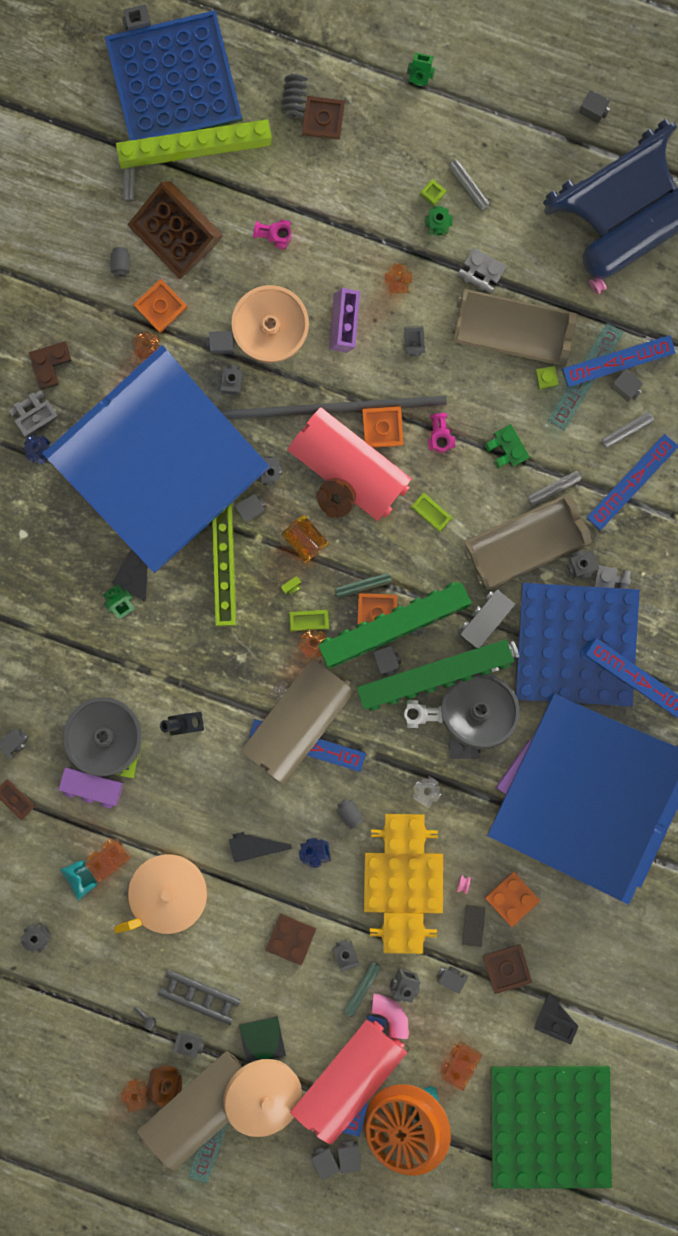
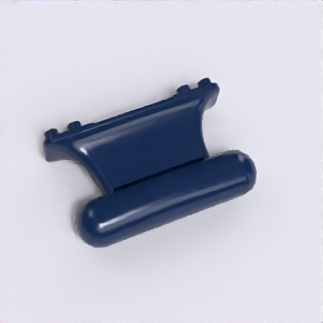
M667 118L657 125L658 128L654 132L652 129L644 132L641 135L642 138L638 141L639 146L576 185L571 180L567 181L561 186L562 190L559 191V196L555 190L546 195V200L543 202L546 215L559 211L574 213L586 220L599 234L600 238L589 244L583 253L585 270L592 277L599 279L611 277L678 233V187L672 179L666 161L667 142L677 129L675 122L670 123Z

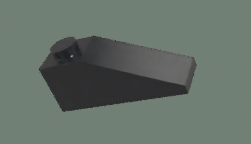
M244 832L232 834L233 838L229 839L234 863L292 849L291 843L251 834L244 835Z

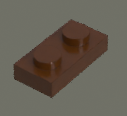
M6 779L0 786V800L20 820H23L36 807L9 779Z

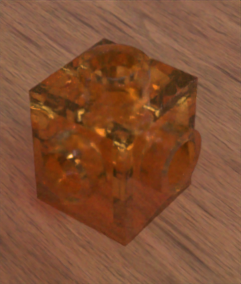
M394 263L393 266H388V272H385V284L389 285V293H409L408 283H412V272H408V266H404L403 263Z
M148 331L141 332L134 338L132 344L135 349L133 352L140 359L144 358L146 360L160 347L159 343L161 341L154 333L150 335Z
M308 630L301 636L303 640L297 646L311 660L314 656L318 658L321 656L318 645L321 644L320 641L327 637L321 630L319 632ZM311 641H316L318 643L317 646L312 647L310 645Z
M139 1079L130 1080L124 1086L121 1097L123 1104L126 1103L128 1112L145 1109L150 1105L149 1100L146 1098L147 1086L145 1080L140 1082Z

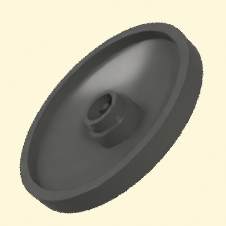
M481 673L473 675L474 679L465 682L462 681V678L455 680V685L449 686L441 705L442 720L449 734L459 743L474 749H490L507 741L515 731L520 717L519 702L510 686L491 674L481 676Z
M95 698L79 705L69 716L63 735L64 747L72 763L83 772L95 776H111L127 769L137 758L143 738L140 721L133 710L124 703L111 698Z

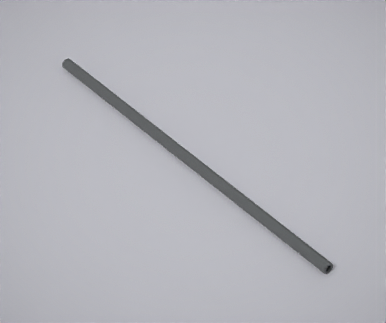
M445 395L219 411L227 420L315 414L320 407L328 413L362 411V409L440 406L447 405Z

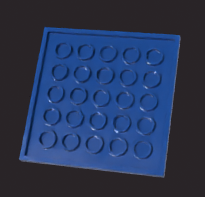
M216 10L105 36L130 141L215 128L243 121Z
M522 583L518 643L519 657L517 659L515 692L517 699L550 701L553 693L574 703L633 706L634 689L585 656L584 653L592 640L597 638L635 664L640 590Z

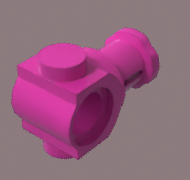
M280 220V222L272 223L270 226L256 221L253 238L269 239V242L275 244V248L285 250L292 239L291 222ZM284 231L288 233V236L280 238L278 234Z
M447 413L430 415L433 431H431V439H427L428 450H432V452L435 451L442 454L456 447L455 437H451L450 430L446 427ZM443 439L447 445L440 448L437 446L436 441Z

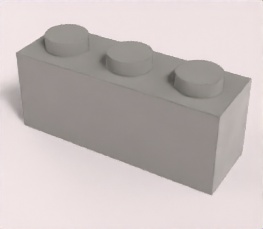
M496 590L494 593L490 591L484 599L486 601L485 605L482 608L478 606L471 614L474 617L471 622L466 621L459 629L462 632L459 636L475 649L483 645L515 605L499 590Z

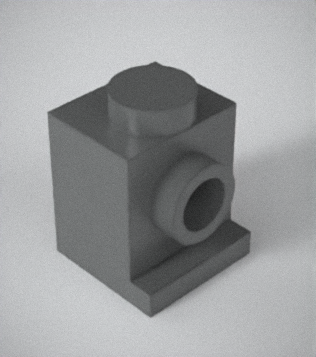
M146 4L124 9L125 17H122L124 29L130 31L151 26Z
M228 365V368H223L221 394L241 396L243 370H239V366ZM229 376H235V380L232 382L228 378Z
M14 728L0 740V749L9 759H13L15 757L14 752L19 753L25 748L26 745L24 743L29 736L23 729Z
M347 939L336 942L333 950L340 971L343 972L359 966V960L352 940L347 942ZM345 951L349 953V957L346 959L342 957V953Z
M441 966L436 977H438L437 981L439 984L460 994L468 975L465 972L460 975L461 971L452 966L449 969Z
M179 1030L173 1052L196 1058L198 1053L202 1054L205 1042L201 1041V1035ZM187 1042L192 1043L193 1047L191 1049L186 1047Z

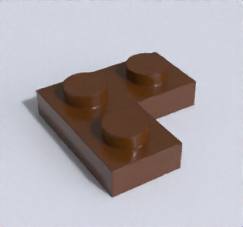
M66 341L28 352L39 389L43 390L59 385L54 366L72 361Z

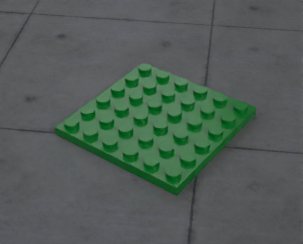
M491 1066L493 1189L612 1188L610 1066Z

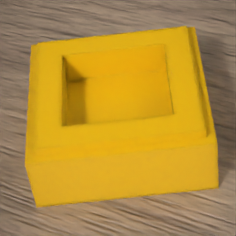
M137 918L118 924L113 928L115 934L137 928L142 923Z

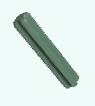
M386 573L337 587L335 592L337 598L390 584L392 580L390 574Z
M375 962L370 964L344 1010L347 1015L353 1017L381 969L379 964Z

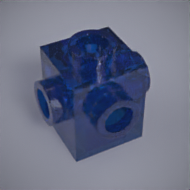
M36 434L33 437L30 436L24 443L23 449L27 452L25 456L33 463L35 461L40 464L46 462L48 459L43 453L50 447L51 442L43 435L41 437ZM39 445V450L34 451V449Z
M311 838L307 839L306 843L300 844L299 857L303 864L310 866V868H317L322 866L321 863L331 862L329 843L327 841Z

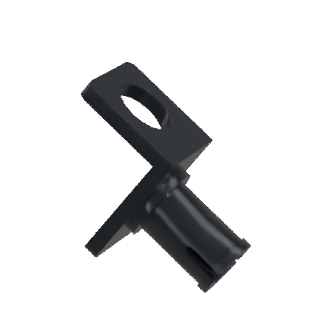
M193 712L168 716V720L161 721L160 729L163 733L170 732L171 736L204 731L202 713ZM193 717H196L198 720L196 728L192 724Z

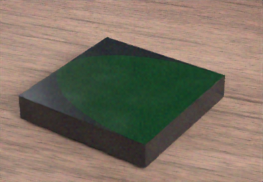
M278 1016L239 1024L247 1064L257 1060L286 1056Z

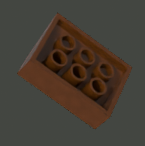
M171 181L161 182L127 224L179 279L185 276L224 236Z

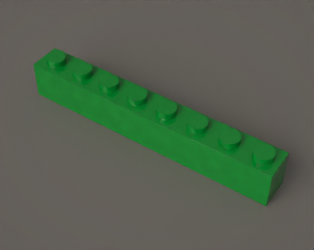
M452 582L446 585V589L440 592L434 590L428 593V597L422 600L420 597L410 601V605L406 607L398 606L392 609V613L388 615L382 613L374 617V621L370 623L364 621L356 625V629L349 631V629L341 631L336 638L331 639V637L323 639L320 641L321 644L318 645V650L327 670L469 608L471 601L462 582L458 584Z
M505 639L359 686L357 690L363 709L369 708L371 712L380 709V704L386 702L389 706L399 703V698L405 696L407 700L417 697V692L425 691V694L436 691V686L442 684L446 688L455 685L454 681L461 678L465 682L474 679L473 675L481 673V676L493 673L492 668L499 667L502 670L511 667V662H514L508 640Z

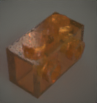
M305 515L293 521L282 533V536L306 563L318 556L329 545V542Z
M110 838L102 845L103 850L99 853L94 851L87 857L88 862L85 865L99 883L132 857L118 838L114 841Z
M459 1041L458 1045L454 1044L450 1051L452 1056L449 1062L445 1061L440 1072L444 1081L464 1091L482 1054L473 1047Z

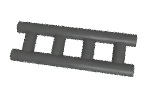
M168 969L165 977L170 978V982L166 990L160 988L159 996L231 1025L233 1018L229 1017L228 1014L232 1005L239 1006L240 999ZM178 982L189 986L185 997L174 994ZM196 990L207 994L203 1005L192 1001ZM214 997L225 1001L221 1013L210 1009Z

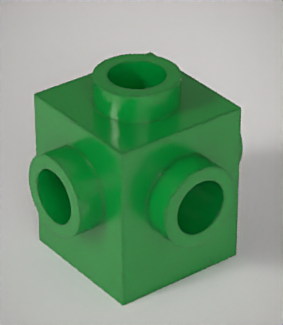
M415 52L413 62H409L407 74H410L409 82H413L417 86L428 85L429 79H433L435 68L432 67L434 56Z
M435 206L429 209L428 215L425 216V227H428L429 235L442 236L448 234L449 226H452V215H449L448 208Z
M119 584L103 594L106 600L103 603L109 613L113 612L118 620L135 609L130 601L133 597L127 589L123 590Z

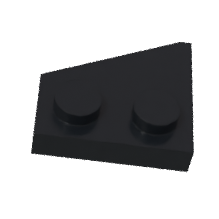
M130 550L112 583L116 586L119 584L123 590L127 589L130 594L145 602L147 597L148 566L133 550Z
M548 993L534 1029L571 1045L579 1026L556 999Z

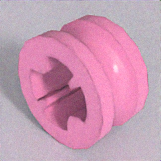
M595 278L594 280H589L590 287L597 295L601 294V290L605 291L607 289L602 279Z
M463 875L460 876L457 892L463 891L464 894L468 893L471 877L464 878Z

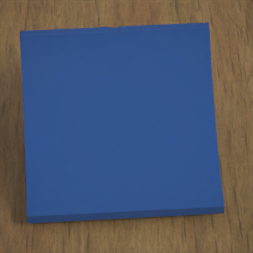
M163 345L43 453L154 574L270 468L269 464L227 420Z
M553 693L486 836L629 905L637 886L642 887L678 809V747Z

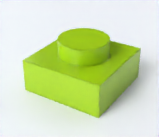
M555 366L536 369L539 389L559 385Z
M296 576L282 585L281 589L285 595L287 593L292 595L300 589L301 581Z

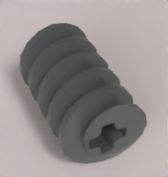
M289 74L284 79L285 84L283 88L285 91L283 92L281 112L287 117H304V114L299 111L305 110V107L300 104L306 103V99L301 96L307 95V92L302 89L308 88V84L303 82L307 81L308 78L303 75Z

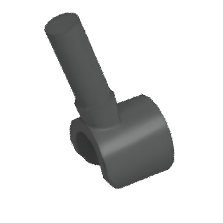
M136 1005L133 1009L145 1020L143 1027L153 1030L156 1025V1019L145 1014Z

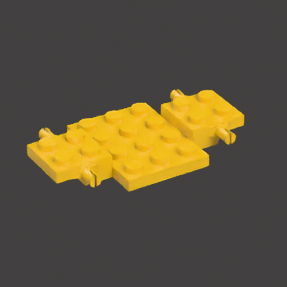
M385 814L383 830L371 829V833H379L371 834V838L383 837L384 853L365 852L364 912H384L382 929L370 928V932H378L370 933V937H382L383 953L423 954L425 937L437 938V934H429L437 933V929H425L423 913H443V853H424L426 838L438 839V835H430L438 834V830H426L424 825L425 814Z

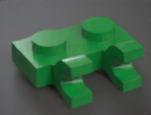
M512 424L495 432L493 435L496 439L487 442L485 445L487 452L499 446L504 452L505 456L496 459L494 462L497 469L508 463L513 468L530 458Z

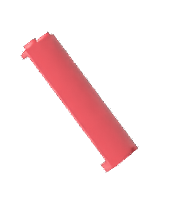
M321 407L310 418L307 425L298 433L287 449L326 481L338 478V480L348 482L356 493L355 504L377 521L383 516L387 517L393 510L390 506L400 494L404 496L410 488L408 484L412 478Z
M366 1020L290 1112L303 1126L315 1132L317 1137L330 1145L336 1141L408 1053L403 1048L405 1044L398 1038L392 1039L383 1032L384 1027L377 1021L373 1023Z

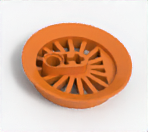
M393 1085L377 1093L367 1107L364 1118L365 1137L372 1153L384 1166L394 1172L414 1176L432 1171L443 1161L451 1141L450 1124L442 1106L428 1092L412 1085ZM392 1102L394 1113L392 1112L387 1103ZM399 1102L404 1103L403 1114H401ZM412 1105L416 1109L408 1120L409 1107ZM380 1107L382 1108L386 1116H384L382 1113L378 1111ZM419 1113L420 1120L413 1124L414 1119ZM375 1118L383 1124L375 1123ZM393 1145L388 1155L382 1151L387 1146ZM398 1148L397 1160L394 1161L391 1158ZM419 1151L425 1154L428 1158L424 1160ZM403 1153L405 1155L407 1165L402 1164ZM412 1155L414 1156L418 1164H414Z

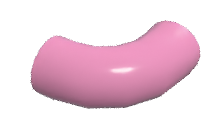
M373 994L371 1013L381 1015L387 1019L390 1037L408 1039V1018L403 1008L392 998Z

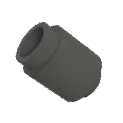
M115 247L112 249L110 254V272L115 277H125L126 274L130 273V254L127 248Z
M346 798L337 804L339 807L336 810L350 829L364 821L361 817L362 813L353 800L348 801Z

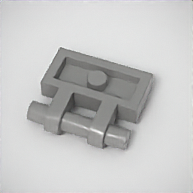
M473 248L464 263V266L469 268V271L466 272L461 269L457 276L463 278V281L467 284L470 282L475 285L481 292L485 291L491 295L494 287L488 283L491 281L497 284L507 266ZM476 272L477 274L483 276L484 280L482 281L473 276L474 273Z
M41 390L35 394L34 392L28 395L29 398L21 403H15L14 407L8 410L12 417L18 413L21 417L14 421L26 438L58 418L48 400L43 403L39 402L40 399L45 397ZM34 404L35 408L26 413L24 409Z
M598 565L599 569L596 571L594 587L614 588L615 583L621 584V589H628V585L631 584V579H629L631 571L623 570L622 577H617L618 569Z

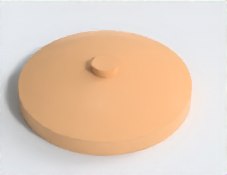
M266 285L249 291L239 300L232 315V332L237 345L247 356L264 363L281 362L295 355L305 343L309 331V319L304 304L297 295L280 286Z
M173 854L155 856L144 862L136 870L130 881L128 890L130 908L136 919L139 918L142 925L149 930L162 934L183 931L198 920L205 908L207 901L206 881L199 868L182 856Z
M262 1059L251 1062L239 1069L228 1082L223 1097L225 1114L231 1125L242 1134L252 1137H264L282 1130L293 1120L294 1116L290 1112L302 1098L301 1084L293 1070L280 1061Z

